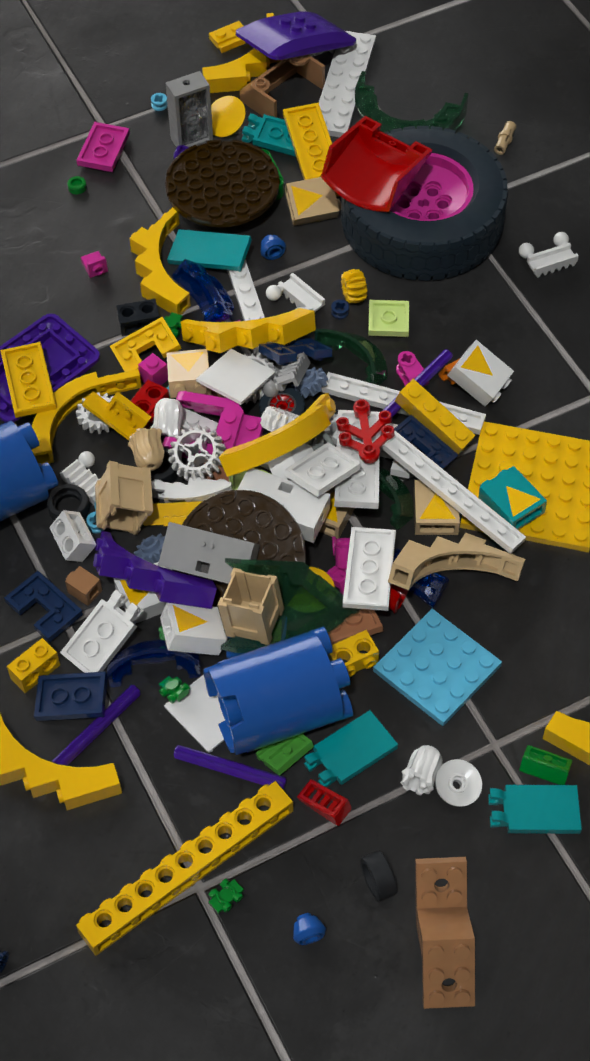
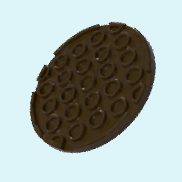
M209 140L205 144L193 145L187 148L172 161L166 173V195L172 207L181 216L194 223L210 227L237 226L256 219L271 207L279 191V173L271 157L250 143L239 140Z
M251 490L225 491L201 502L184 520L182 524L184 526L259 544L260 547L253 574L277 576L284 606L294 596L305 571V542L295 518L278 501ZM202 562L200 571L208 573L210 564ZM175 570V572H179V573H183V574H187V575H191V576H195V577H200V576H197V575H193V574H189V573H185V572H181V571ZM213 580L217 590L212 606L218 607L217 604L220 598L224 596L229 584Z

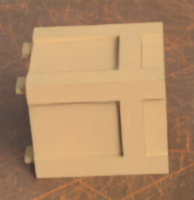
M114 461L108 462L105 473L95 484L97 528H102V530L110 528L128 531L133 535L140 532L141 525L153 512L151 468L123 465Z
M233 568L229 585L224 596L220 598L217 604L226 636L247 638L260 641L261 644L270 645L272 640L271 634L279 615L281 616L284 610L277 576L257 575L244 572L242 569Z

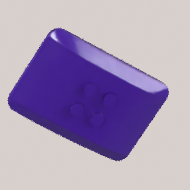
M306 11L262 18L236 30L237 37L274 60H283L356 44V38L320 15Z
M52 313L44 315L0 346V350L41 342L53 393L66 383L81 377L100 359L99 351L58 315ZM0 351V419L4 422H15L22 417L15 418Z

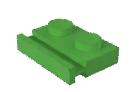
M300 734L262 747L255 754L259 761H263L264 765L280 776L310 751L314 745L308 737Z

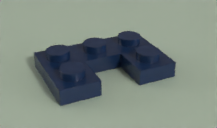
M313 338L297 339L285 345L273 342L259 344V352L265 355L267 359L276 361L278 365H288L289 362L297 361V354L303 352L316 361L332 357V348Z
M412 415L394 428V431L417 446L443 470L458 457L454 450Z
M39 571L35 572L4 597L5 602L19 615L23 614L36 602L48 611L45 616L34 624V629L49 643L83 615L82 610Z

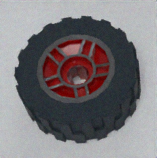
M287 386L284 391H279L275 397H267L264 394L259 403L260 417L269 406L280 408L299 416L305 412L304 398L295 389L288 388Z

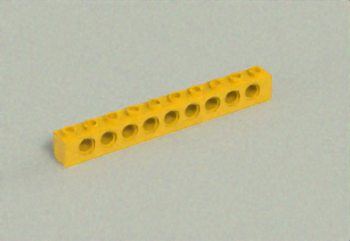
M276 781L270 785L262 786L255 796L251 799H244L237 809L222 815L219 822L212 827L207 826L193 841H186L175 854L165 856L157 867L146 870L142 873L140 879L133 884L125 885L118 895L103 901L92 914L87 913L82 916L79 923L76 924L80 936L94 955L97 956L292 813L293 801ZM263 805L269 807L266 811H261L258 808ZM243 819L251 821L247 825H241L239 823ZM228 833L231 835V837L228 839H221L220 835ZM205 847L212 849L206 854L200 852ZM183 862L192 863V865L188 868H182L180 866ZM164 876L172 877L171 881L163 883L160 880ZM148 890L152 892L149 897L140 896L143 891ZM125 905L132 907L128 912L120 911L121 907ZM104 920L111 921V924L107 927L99 926Z

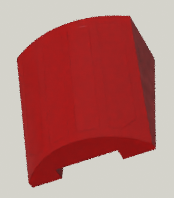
M364 116L329 146L321 178L333 191L352 204L368 210L389 212L431 155L433 149L417 141L409 146L381 132V123Z

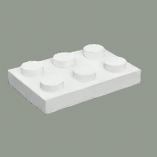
M327 442L286 468L285 477L319 497L360 470L361 462Z

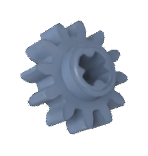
M313 367L312 369H307L299 386L295 387L292 384L291 387L299 392L301 396L303 395L304 398L314 396L322 391V387L327 386L326 381L328 377L322 368L316 369V367Z
M160 533L157 537L151 535L143 539L141 544L136 546L138 550L134 552V555L152 564L159 562L165 536Z

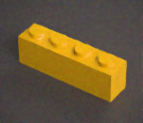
M412 379L395 399V402L409 415L415 417L458 455L475 437L471 430L415 379Z

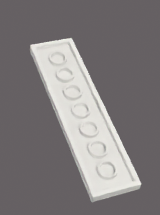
M345 31L356 38V44L335 49L319 100V106L330 136L341 137L350 129L376 42V35Z

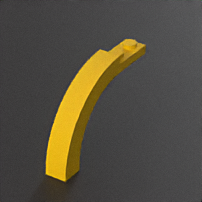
M128 370L100 378L97 377L96 372L78 377L56 390L53 395L57 409L37 413L32 424V428L39 441V446L32 449L38 464L54 462L52 446L55 433L64 418L76 409L78 404H82V398L86 399L92 391L95 393L99 392L100 396H103L105 393L112 395L117 392L121 393L141 388L139 370Z
M329 393L320 395L303 414L288 424L262 437L226 449L219 456L226 476L241 473L278 458L324 431L331 424L329 419L336 412L335 402L330 398Z

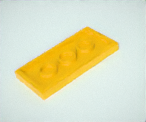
M41 342L0 350L15 418L57 409Z

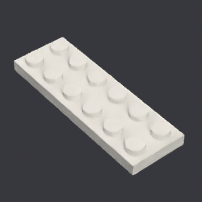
M338 410V418L346 417L349 419V424L361 429L360 420L355 417L354 411ZM371 412L368 416L369 427L379 420L378 415L380 412ZM337 429V448L361 462L360 470L335 486L334 507L378 509L379 458L374 463L363 462L359 457L358 451L348 446L340 445L339 434L345 431ZM380 431L372 438V443L380 437ZM351 435L352 440L364 444L362 439Z

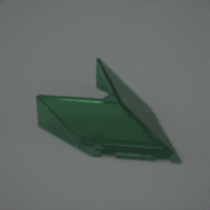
M225 558V563L232 569L238 568L244 572L257 575L277 576L284 610L277 619L271 634L272 640L270 644L322 626L328 633L344 622L345 618L361 610L357 608H343L344 595L320 575L315 574L304 562ZM235 636V638L232 637L223 643L221 650L246 653L267 645L261 644L260 641Z

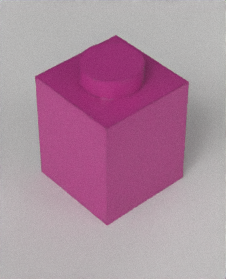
M154 353L138 364L142 382L145 383L147 380H150L158 385H162L168 380L167 364Z

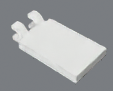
M115 590L107 602L103 599L100 600L60 653L84 673L103 672L137 628L133 622L140 618L145 611L131 603L126 612H124L119 607L124 605L128 598Z

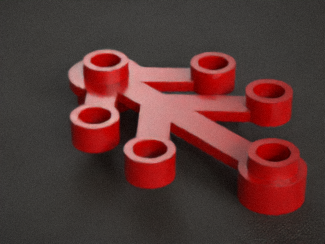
M360 399L355 402L353 410L355 417L360 420L361 429L349 424V419L346 417L338 418L336 421L337 429L345 431L339 434V443L342 446H348L358 451L359 457L363 462L374 463L380 456V448L395 436L394 427L387 425L392 421L391 412L387 410L381 411L378 415L379 420L369 427L370 404L366 400ZM381 430L382 435L372 443V438ZM351 435L362 439L364 444L352 440Z

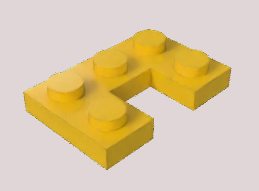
M163 317L110 346L124 372L135 369L139 370L138 364L142 360L138 354L154 345L157 346L163 358L167 357L166 352H176L182 349Z

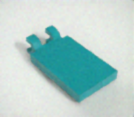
M250 113L248 117L250 122L242 130V134H244L242 137L243 142L249 143L253 141V145L296 157L284 119L265 114L261 118Z
M371 710L314 745V752L304 757L306 760L304 766L310 772L322 763L327 770L318 774L320 778L318 783L327 788L337 780L342 785L398 749V743Z
M505 785V791L490 788L488 804H503L504 812H491L490 827H507L508 833H581L577 785Z

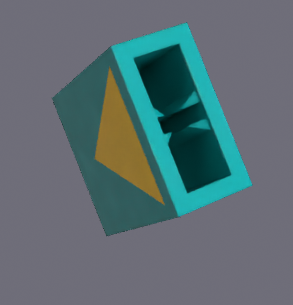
M514 466L507 470H502L495 478L484 481L479 489L478 498L517 530L545 513L547 500Z

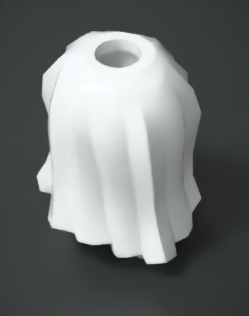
M160 399L155 405L154 421L151 428L161 429V436L174 438L175 435L181 436L180 427L184 414L181 403L176 399Z
M423 745L414 750L407 767L402 771V781L400 783L406 791L412 790L417 795H422L423 793L430 794L434 790L436 774L443 765L442 756L436 748Z

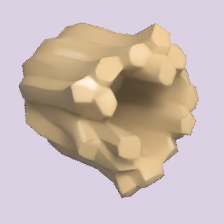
M138 428L129 437L128 447L133 451L137 467H147L154 471L161 466L164 458L161 429Z

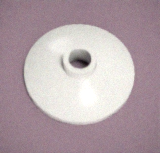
M454 759L447 761L439 768L435 778V786L438 794L445 802L453 806L464 807L472 804L479 797L482 790V779L478 770L472 764L464 760ZM453 782H458L460 788L456 789L453 786Z

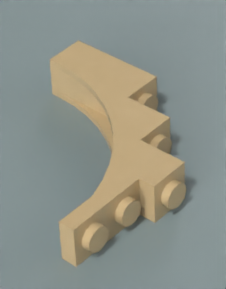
M468 533L464 534L459 544L439 536L431 547L409 540L392 564L388 583L409 590L415 582L429 574L460 569L496 573L518 581L526 559L485 544V539Z

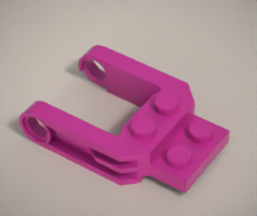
M187 391L178 392L176 400L181 403L182 407L194 409V412L220 416L216 432L217 436H221L222 443L226 449L262 437L264 428L260 424L261 417L244 415V411L238 403L228 398ZM165 437L162 445L172 449L173 447L170 443L173 441L177 442L174 437ZM206 443V451L212 455L213 445ZM182 452V458H188V456L184 452Z

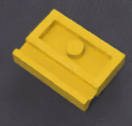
M240 21L209 33V39L220 49L221 53L246 43L236 36V30L243 27Z

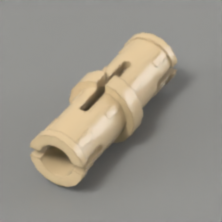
M507 121L503 130L498 135V141L494 147L495 153L503 155L506 152V148L512 142V135L516 129L514 122Z

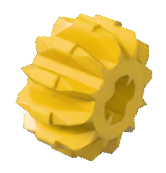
M351 269L344 272L341 276V284L345 300L348 303L364 301L368 291L364 273L359 269Z

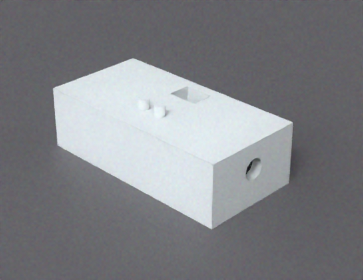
M254 468L246 471L237 489L259 492L278 501L295 518L304 540L312 543L315 542L330 510L329 493L325 492L317 497L293 481Z

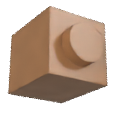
M80 566L66 578L67 592L87 606L102 592L100 579Z

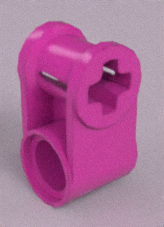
M403 351L398 355L399 364L396 366V373L403 381L404 386H406L424 368L412 352Z
M332 536V551L335 564L338 568L347 569L350 538H336V536Z

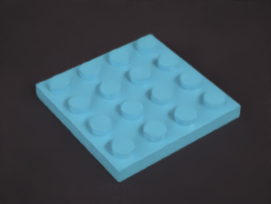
M431 609L373 667V672L436 722L444 726L501 667L502 661L434 609Z

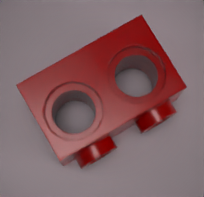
M147 380L130 400L151 416V419L144 427L146 429H149L153 424L156 403L160 399L169 398V389L150 380Z

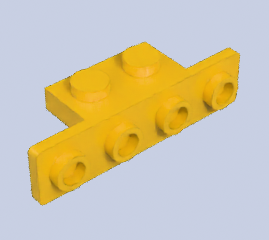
M92 391L82 403L84 408L127 440L136 432V429L144 428L151 419L150 415L119 392L113 396L110 402H107Z
M203 501L153 503V512L146 518L143 525L168 526L169 522L182 525L190 512Z

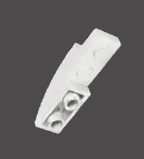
M189 477L188 485L181 482L167 483L157 479L151 481L152 498L164 499L165 503L204 501L218 493L233 490L232 483L224 479L201 480L198 477L193 481Z

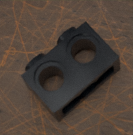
M156 299L116 305L122 336L130 335L160 318Z

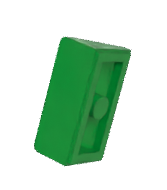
M527 745L519 770L558 785H565L573 760Z

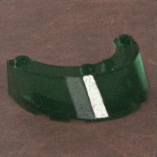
M365 71L361 72L355 87V104L362 117L367 116L381 123L380 131L383 133L387 131L390 133V130L398 128L403 130V127L415 126V129H417V126H429V129H431V126L442 127L443 131L445 128L456 130L466 117L468 93L464 94L461 105L446 102L443 108L434 115V118L428 121L424 119L409 121L391 117L382 110H379L377 96L374 94L375 87L365 85Z

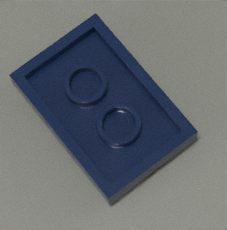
M104 671L39 676L34 718L36 721L104 717L107 673Z

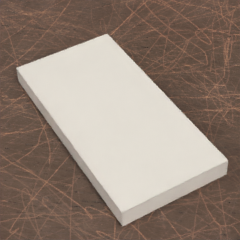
M351 527L343 608L388 611L391 583H388L394 559L396 530Z

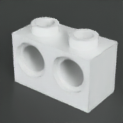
M63 510L49 527L65 560L83 562L97 545L80 512Z

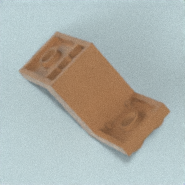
M466 857L415 859L416 927L422 954L424 1009L475 1006V937L467 908ZM438 879H446L448 881L443 887L435 885ZM448 978L455 980V983L451 986H444L442 984Z

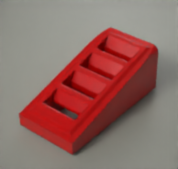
M312 779L297 796L299 801L337 826L342 823L351 811L348 799ZM317 790L313 798L310 799L309 797L313 793V791ZM324 795V798H323V799L321 800V802L318 804L317 802H318V801L320 800V798ZM332 800L333 802L331 803V805H330V806L328 807V809H327L326 806H327V805L329 804V802Z

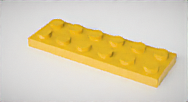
M319 103L283 109V117L303 179L321 177L327 152L332 141Z

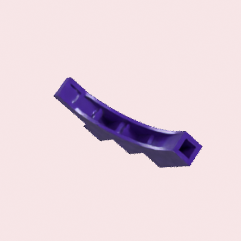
M101 531L100 538H97L95 542L97 544L95 546L97 553L93 561L99 576L124 579L130 589L156 593L160 602L212 609L217 590L212 579L195 577L152 564L118 545L113 540L110 532Z

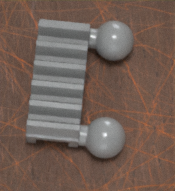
M304 352L297 354V361L289 362L288 365L276 364L274 366V369L277 371L276 382H266L263 386V393L267 397H275L279 391H284L290 382H293L295 387L299 386L310 365L307 355Z

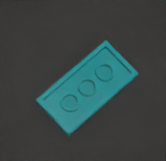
M178 229L167 261L169 264L241 271L252 239L251 236Z

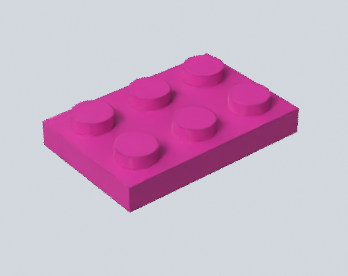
M94 122L76 160L77 165L113 172L130 135L129 128Z

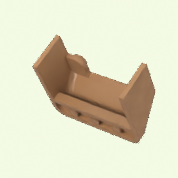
M310 55L283 59L240 90V100L262 116L265 114L277 118V100L267 93L295 73L300 74L323 89L325 84V65Z

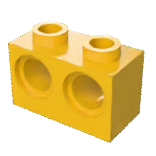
M364 630L333 644L332 653L328 654L330 661L339 658L347 660L348 662L344 664L349 677H352L357 671L364 668L369 669L376 665L379 661V650L367 630ZM364 650V651H367L368 653L362 654V653H360L359 651Z
M41 638L7 665L11 680L24 693H27L38 684L39 676L49 675L60 666L57 652Z

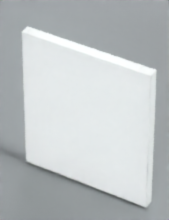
M230 349L197 377L196 382L242 405L275 375V371Z
M203 674L189 685L188 695L180 701L176 700L173 704L167 702L164 707L210 753L224 741L218 724L225 721L220 708L218 695L208 696Z

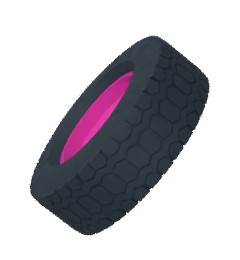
M415 126L403 127V130L398 128L390 130V133L388 131L385 132V134L409 146L417 141L433 150L389 212L368 210L354 205L341 197L342 226L345 237L352 249L374 268L378 267V270L387 274L390 272L391 275L400 278L404 275V279L416 280V277H418V280H430L431 277L433 280L444 279L445 276L449 278L457 276L458 272L462 274L469 271L470 268L473 269L479 265L497 246L504 226L508 187L505 172L497 157L474 138L470 137L468 139V135L461 132L456 134L455 130L447 128L443 131L442 127L431 126V129H429V126H417V129H415Z

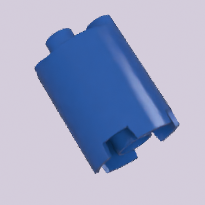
M12 421L0 425V522L49 498L48 490L58 486V480L48 462L38 464L32 452V449L39 446V441L29 422L18 427Z
M323 626L219 661L217 664L203 669L208 696L218 695L220 708L225 719L218 726L230 753L235 752V755L251 752L353 716L352 705L346 691L339 690L350 685L349 674L341 658L333 661L329 660L328 654L332 653V644Z

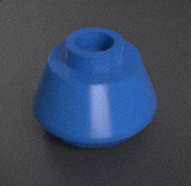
M267 235L261 241L260 252L262 257L274 260L284 254L286 244L277 235Z
M311 913L302 914L297 917V921L294 923L293 940L299 945L314 943L324 937L326 927L317 916H311Z

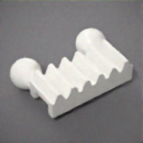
M565 232L555 234L553 241L557 247L534 254V247L530 243H523L519 247L520 256L527 258V263L537 278L542 273L544 276L547 275L548 271L551 273L555 269L560 271L563 266L566 269L569 264L573 267L578 261V254L572 252L569 236Z
M294 273L290 274V279L286 282L280 281L278 285H271L266 289V296L271 301L278 300L284 293L285 298H290L291 303L295 302L297 308L316 312L325 305V299Z
M84 451L79 455L78 460H75L60 473V476L67 484L78 485L84 489L88 501L95 505V484L100 479L97 478L95 473L92 474L90 469H86L94 465L95 456L89 451Z

